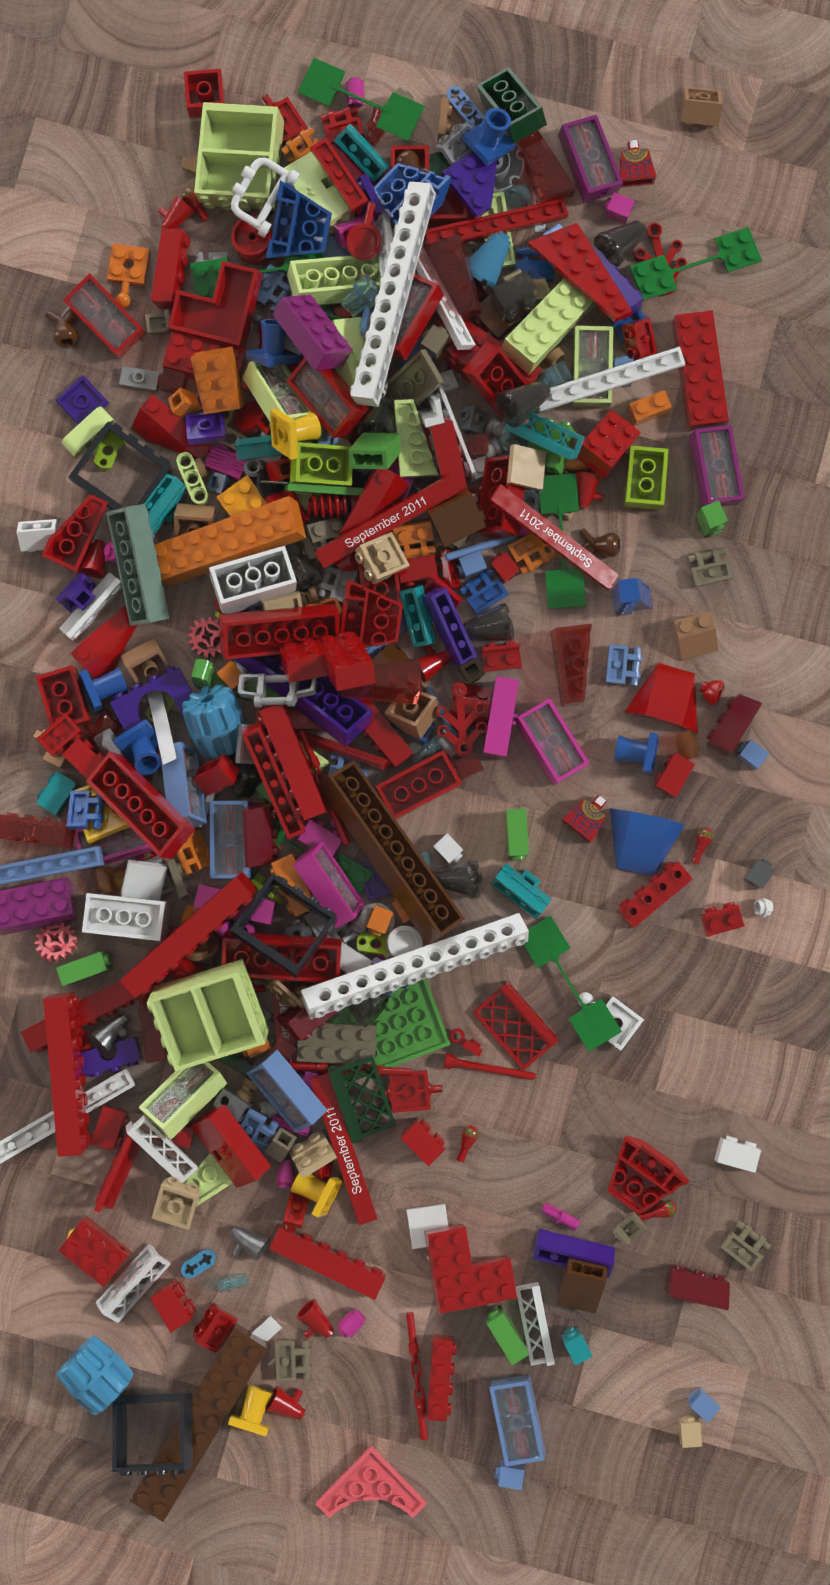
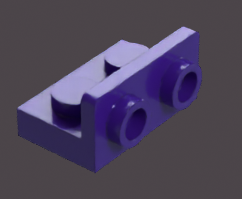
M368 174L355 178V181L367 197L368 202L376 204L374 213L383 211L384 209ZM368 203L362 206V215L366 214Z

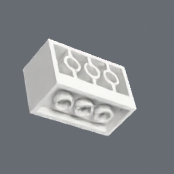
M87 893L82 932L163 941L167 938L171 902Z

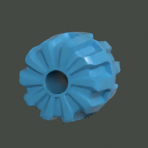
M215 685L214 688L206 686L201 688V692L190 694V700L184 701L182 704L183 715L187 730L199 753L204 757H211L213 759L223 754L226 756L234 754L237 748L238 724H246L243 710L234 691L224 685Z
M93 1335L86 1342L82 1343L75 1353H72L69 1360L60 1367L56 1377L78 1403L93 1415H97L104 1411L122 1393L134 1374L124 1360L99 1337Z

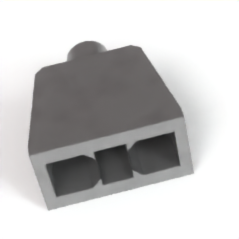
M221 1089L213 1097L215 1099L213 1105L218 1107L225 1104L237 1122L244 1120L250 1108H255L256 1104L254 1102L250 1103L235 1094L236 1091L233 1089Z

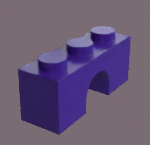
M138 1037L116 1042L117 1055L114 1059L105 1058L100 1047L81 1052V1055L84 1056L83 1074L85 1076L90 1075V1078L102 1075L101 1071L107 1069L109 1073L120 1070V1066L127 1064L128 1067L138 1065V1060L143 1059Z

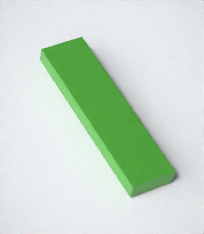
M288 483L285 484L284 491L359 496L363 488Z

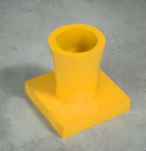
M277 408L270 410L272 447L289 459L298 458L297 442L320 438L321 425L314 413L311 412L293 420Z
M299 1173L292 1185L291 1192L316 1202L317 1204L312 1215L319 1218L327 1215L344 1179L337 1176L330 1178L328 1183H325L313 1174L303 1179Z
M247 1385L241 1416L232 1413L228 1425L266 1437L269 1425L261 1421L273 1392Z

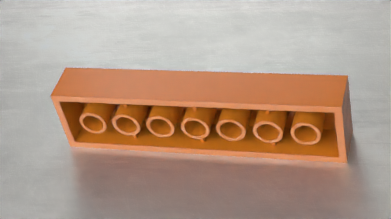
M287 496L157 543L154 547L157 551L158 567L161 570V581L168 586H172L209 573V567L286 546L305 539L306 535L299 504L293 498Z

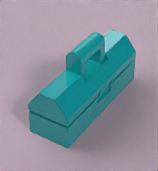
M351 124L346 126L334 140L365 174H368L373 182L377 181L390 167Z
M167 473L144 503L149 513V524L154 535L164 521L169 525L172 523L177 503L187 492V487L177 477Z
M423 586L400 591L399 594L413 648L437 642L432 625L433 620L422 598L425 594Z
M507 863L490 883L534 919L544 911L552 899L537 887L541 880L527 869L521 875Z

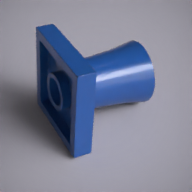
M500 108L489 109L485 114V122L465 133L462 138L486 166L514 150L516 145L505 134L511 125V118L506 111Z
M276 319L261 320L263 348L247 350L246 358L267 367L300 363V355L284 349L285 331Z
M119 668L95 680H91L87 669L80 672V681L94 715L102 712L100 700L114 696L122 691L123 693L128 692L127 685Z
M147 719L114 739L115 744L133 763L136 771L140 774L149 775L155 773L161 767L162 761L157 754L159 745L156 731Z
M650 732L648 743L619 735L614 761L644 764V774L653 776L660 740L658 734Z

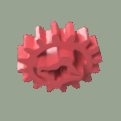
M209 616L208 621H205L203 617H201V623L194 621L196 627L190 626L192 633L187 634L189 638H192V640L188 641L189 645H194L192 651L198 650V656L204 653L206 659H208L209 654L213 658H216V652L222 654L221 644L219 643L215 647L217 640H220L219 619L213 622L212 617ZM209 625L216 627L218 630H211ZM202 628L200 635L196 636L197 632ZM207 632L212 636V637H210V640H211L210 643H211V645H210L209 642L205 639V638H207V636H206ZM204 644L207 646L208 650L202 649L198 645Z
M65 923L60 925L54 924V926H47L46 930L41 928L42 934L36 935L39 940L35 942L36 950L41 954L42 959L47 958L50 963L53 959L59 963L60 958L66 961L67 955L73 956L71 950H77L75 944L78 943L77 934L71 925L66 926Z

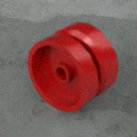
M250 215L257 220V215ZM240 219L234 225L231 234L232 243L238 255L244 262L251 265L266 263L271 259L266 258L269 239H272L273 234L271 227L265 238L258 235V229Z

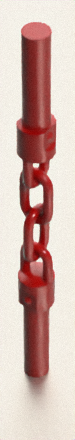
M302 730L298 734L308 756L310 768L314 769L317 784H319V778L322 777L324 780L326 777L320 770L319 766L321 764L313 751L306 731ZM326 799L325 803L329 815L335 823L343 845L350 844L351 842L342 820L335 810L330 808L329 802Z
M288 1062L294 1070L317 1071L319 1073H327V1067H330L328 1063ZM337 1063L335 1064V1067L343 1065L344 1063ZM365 1064L360 1070L366 1071L365 1067L372 1068V1065ZM376 1065L380 1076H412V1068ZM347 1069L349 1071H341V1073L350 1074L352 1070Z
M407 1312L409 1354H412L413 1358L410 1366L411 1374L415 1378L416 1384L414 1389L415 1410L418 1415L420 1440H427L424 1390L420 1387L422 1370L421 1363L417 1359L419 1344L416 1338L414 1312ZM418 1363L419 1374H414L413 1364L416 1365ZM421 1391L422 1398H417V1393Z

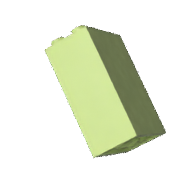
M203 102L194 194L202 206L208 209L222 207L225 210H232L231 201L234 194L231 192L235 184H241L244 179L241 173L246 165L250 167L258 158H267L280 165L284 120L278 107ZM260 166L240 200L239 208L243 211H251V209L262 211L279 180V174L266 166ZM276 202L271 210H276Z
M243 959L154 986L147 1001L148 1010L150 1013L153 1012L155 1017V1028L160 1030L162 1036L161 1044L168 1051V1062L170 1066L174 1067L175 1072L266 1043L269 1029Z

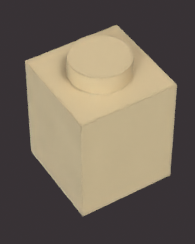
M684 1415L683 1418H678L679 1439L682 1448L702 1447L701 1424L698 1417Z

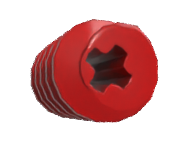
M312 493L308 499V517L313 512L317 518L319 512H321L322 518H325L327 513H329L330 518H333L336 513L338 519L341 518L342 514H344L346 519L347 499L345 495L339 500L338 495L335 494L332 500L330 494H327L326 499L323 498V494H319L318 499H316L315 493Z

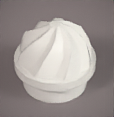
M761 898L755 901L754 912L756 915L761 917L771 915L774 907L770 900Z

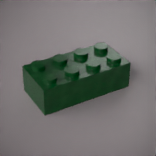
M510 67L476 85L481 102L487 110L500 108L509 114L511 125L505 133L513 143L522 140L547 125L542 106Z

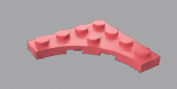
M372 1445L315 1502L328 1518L340 1509L350 1505V1503L360 1500H383L390 1502L392 1505L404 1510L412 1518L427 1504V1501Z

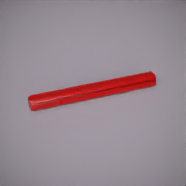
M306 732L312 746L382 770L387 766L388 760L350 746L344 747L339 742Z

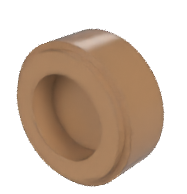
M202 458L194 459L200 476H206L208 472Z

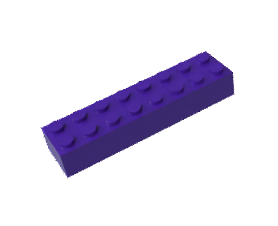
M280 654L234 659L252 674L285 675L281 666ZM329 676L318 677L316 693L297 698L294 706L344 747L370 724L373 713L370 708L347 690L337 691ZM312 679L299 681L298 691L309 689ZM289 682L266 684L281 697H287L290 688Z

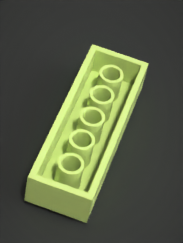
M377 254L369 260H358L352 256L290 261L287 277L293 296L311 294L317 304L322 305L366 300L367 295L375 290H380L381 273Z
M563 278L505 338L501 349L508 358L527 374H530L586 316L596 303L592 299L588 300L578 287L574 288Z

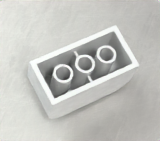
M285 546L209 567L210 578L221 612L225 614L262 605L261 600L296 591L297 581Z

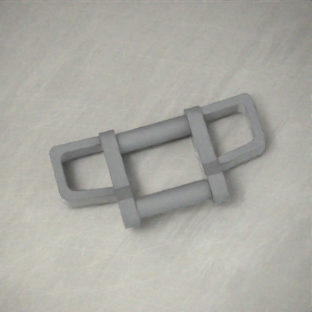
M265 673L241 674L239 676L238 693L243 698L254 699L255 708H261L263 705H287L291 707L295 706L297 698L316 693L317 678L312 679L309 689L298 691V681L290 683L287 697H265L266 684L289 682L286 675H266ZM245 681H258L257 693L244 691Z

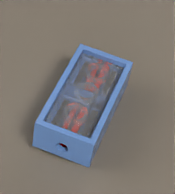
M182 742L173 743L177 759L164 765L162 763L166 800L193 827L207 824L204 792L192 781L197 769L200 767L199 751Z
M210 801V878H234L241 871L248 878H253V867L245 868L242 810L253 803V801Z
M278 1050L263 1057L246 1073L295 1133L312 1126L327 1111L325 1106Z
M530 1374L492 1380L489 1388L505 1467L545 1460L546 1450Z

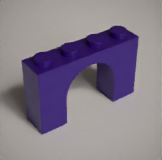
M175 666L164 670V675L158 677L156 674L147 679L148 683L142 686L138 683L130 687V692L124 694L122 691L112 696L114 700L110 704L125 732L143 721L139 714V702L144 694L153 690H161L168 693L175 701L184 718L182 704L184 701L190 700L189 695L193 692L180 667L176 669Z

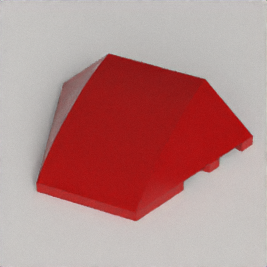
M347 579L343 594L339 635L347 631L355 632L364 648L398 642L403 604Z
M658 663L624 712L698 733L695 673Z
M625 1135L607 1192L636 1213L641 1214L657 1204L659 1200L668 1194L671 1195L676 1189L683 1185L685 1186L690 1181L675 1162L642 1139Z

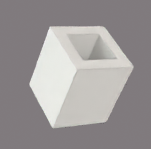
M448 833L433 846L448 863L453 861L455 864L463 856L461 854L463 849Z

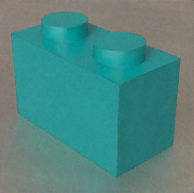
M57 771L51 774L47 781L49 784L37 795L38 800L36 803L55 816H60L70 801V792L77 790L80 784Z
M571 1326L564 1330V1334L561 1336L575 1366L593 1357L579 1326L576 1328Z

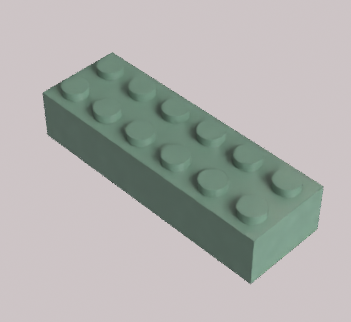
M146 504L128 506L106 512L130 626L169 619V609L166 605L165 589L162 586L161 570L158 567L157 551L153 543V532L150 528Z

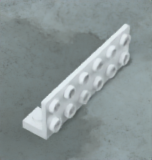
M450 369L440 373L444 383L435 390L436 396L440 399L443 417L445 416L453 420L459 451H462L460 456L464 460V475L466 478L469 477L471 482L483 478L486 455L471 461L445 394L459 387L454 373Z

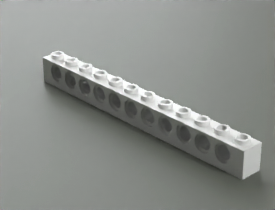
M409 182L408 188L404 192L403 206L399 210V221L395 225L394 239L389 247L390 254L385 261L384 276L380 279L379 294L375 298V309L370 316L369 331L365 334L366 342L364 349L360 353L361 360L359 367L355 371L354 385L350 389L351 397L359 405L379 407L436 196L431 183Z
M517 913L301 990L302 1001L310 1019L320 1018L327 1013L340 1011L349 1005L359 1004L363 1000L376 998L389 991H396L402 986L412 985L419 980L432 978L444 971H451L455 967L468 965L478 959H485L497 952H504L508 948L521 946L528 942L529 930L521 915Z

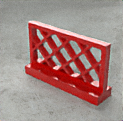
M326 137L311 146L310 151L351 212L355 211V217L361 216L362 206L368 203V199Z
M509 981L505 982L472 1012L523 1071L559 1041L555 1033ZM500 993L506 998V1006L495 1005V997ZM483 1008H492L491 1019L483 1018L479 1011ZM494 1008L506 1009L505 1020L494 1019ZM508 1009L516 1010L519 1013V1021L507 1020ZM494 1022L505 1023L504 1033H496L493 1029ZM507 1023L518 1024V1034H508ZM521 1024L530 1025L532 1035H521ZM506 1037H518L517 1048L509 1047L506 1044ZM520 1038H531V1049L520 1048ZM534 1039H542L546 1046L542 1050L533 1049ZM519 1051L531 1052L530 1060L525 1064L519 1059Z
M127 1131L96 1197L95 1212L100 1213L105 1207L114 1209L141 1148L127 1134Z

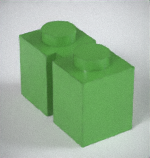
M719 500L701 507L695 516L704 537L707 535L713 537L720 534L721 530L724 529V525L728 522Z

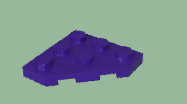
M473 151L442 171L441 176H451L452 180L449 186L474 218L477 219L491 209L497 160L486 166Z

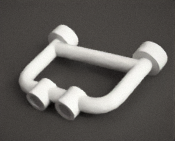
M267 158L256 159L250 167L245 166L241 173L244 179L241 184L236 183L231 193L234 196L231 201V209L238 218L258 229V235L265 238L272 225L265 221L277 200L280 180L293 187L300 173L295 170L289 172ZM266 166L281 175L256 220L239 208V202L258 168Z

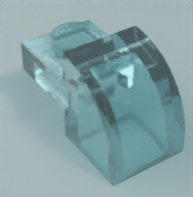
M368 273L353 285L354 290L340 301L353 318L365 307L368 306L371 309L375 305L376 296L379 294V286Z

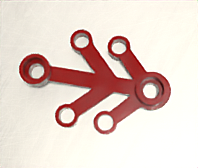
M656 222L651 223L646 233L648 238L652 239L655 254L658 257L664 255L660 241L662 226ZM654 230V231L657 232V234H656V235H652V234H651V231ZM680 240L672 242L670 250L665 256L668 266L676 253L682 249L683 245ZM678 244L680 248L676 249L673 245ZM638 248L634 254V258L637 261H646L654 258L646 253L643 248ZM637 253H643V257L637 256ZM678 258L674 269L681 267L678 265V262H683L684 266L687 265L686 259ZM677 272V273H674V274H673V278H674V280H675L676 285H677L676 278H677V276L679 275L680 272ZM675 291L666 293V294H664V295H670V294L674 293Z
M456 682L452 685L451 692L456 697L457 719L443 705H439L436 708V714L439 717H443L458 730L459 738L452 734L445 724L439 725L437 732L440 736L446 737L454 744V751L458 756L467 757L473 751L472 743L481 733L486 732L487 724L484 721L477 722L476 729L468 737L466 729L479 714L485 712L486 706L482 702H477L474 705V709L465 718L464 696L467 693V688L463 683ZM457 687H461L463 689V692L461 694L456 693L455 690ZM477 705H483L482 711L476 710ZM439 708L445 709V713L443 715H440L438 713ZM484 724L485 729L480 731L478 725ZM441 727H445L447 731L446 733L441 734L439 732V729ZM463 744L467 745V750L461 751L460 746Z

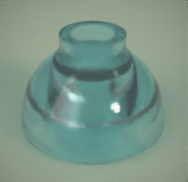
M524 183L512 186L506 193L507 202L515 209L530 206L531 193L529 187Z

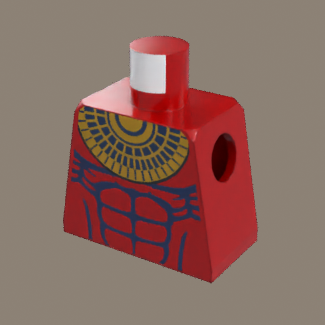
M637 140L629 141L627 143L628 150L622 151L620 157L619 173L623 181L621 188L653 185L656 179V172L649 149H639V141Z
M597 795L592 803L585 798L561 821L591 843L606 817V814L601 809L607 801L600 795Z

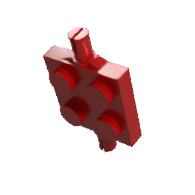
M268 94L262 97L266 106L278 107L283 117L282 146L287 141H292L299 136V132L308 129L288 96L274 103ZM301 144L296 147L297 150L302 148Z
M427 1070L412 1071V1076L389 1075L388 1090H385V1093L391 1102L392 1113L431 1110V1093H443V1089H438L442 1088V1084L431 1086Z

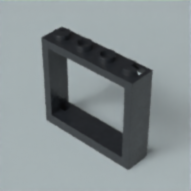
M110 422L105 424L68 476L70 481L87 493L107 501V507L111 510L120 509L123 506L79 476V473L109 431L162 468L137 505L146 502L166 473L168 474L171 470L170 462L163 456L157 457L153 454L155 451L146 444L143 447L138 443L139 440L130 433L127 435L122 432L123 428L115 422L113 424Z
M272 873L231 928V934L297 979L336 925L337 916L336 913L331 911V908L327 907L325 909L319 905L320 902L312 896L310 898L303 894L304 891L297 886L292 887L284 877L276 876ZM274 887L328 922L297 965L244 930Z
M192 1393L118 1396L112 1402V1472H120V1476H130L132 1472L136 1471L137 1475H150V1471H155V1475L167 1474V1470H173V1474H186L185 1470L193 1469ZM180 1402V1463L127 1464V1404Z

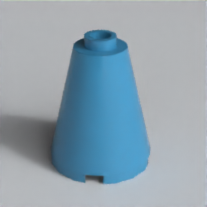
M502 231L499 234L495 232L464 263L463 268L479 281L485 282L486 280V285L494 288L511 244L509 241L510 237Z

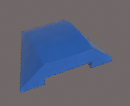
M397 163L376 184L374 190L380 203L396 225L399 221L400 207L403 206L404 192L408 188L409 182L431 183L436 193L430 214L431 217L443 204L452 178L447 175L445 177L438 176L435 172L431 171L429 173L422 172L418 168Z
M280 180L272 239H269L266 258L325 252L332 213Z
M610 808L616 868L649 876L655 875L685 824L638 812Z

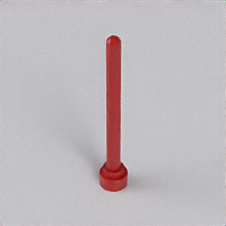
M445 1054L444 1069L451 1070L452 1068L461 1067L528 1080L536 1078V1074L533 1072L460 1060L454 1057V1054Z

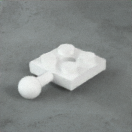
M583 992L579 995L585 1005L595 1003L590 993ZM612 996L606 1006L613 1018H620L623 1024L620 1028L622 1032L608 1040V1042L621 1051L644 1019Z

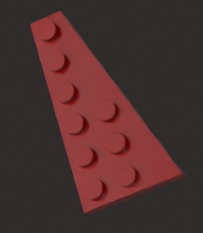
M578 223L528 242L527 247L530 250L534 249L540 255L539 257L544 262L548 261L560 276L574 288L578 287L588 300L592 299L598 305V308L611 320L617 322L631 316L632 309Z

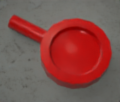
M368 202L364 223L353 225L346 235L345 245L352 257L358 260L374 258L382 247L380 231L371 224L375 203Z
M257 401L245 404L236 413L234 424L240 433L252 434L262 430L268 436L271 435V428L266 425L268 418Z

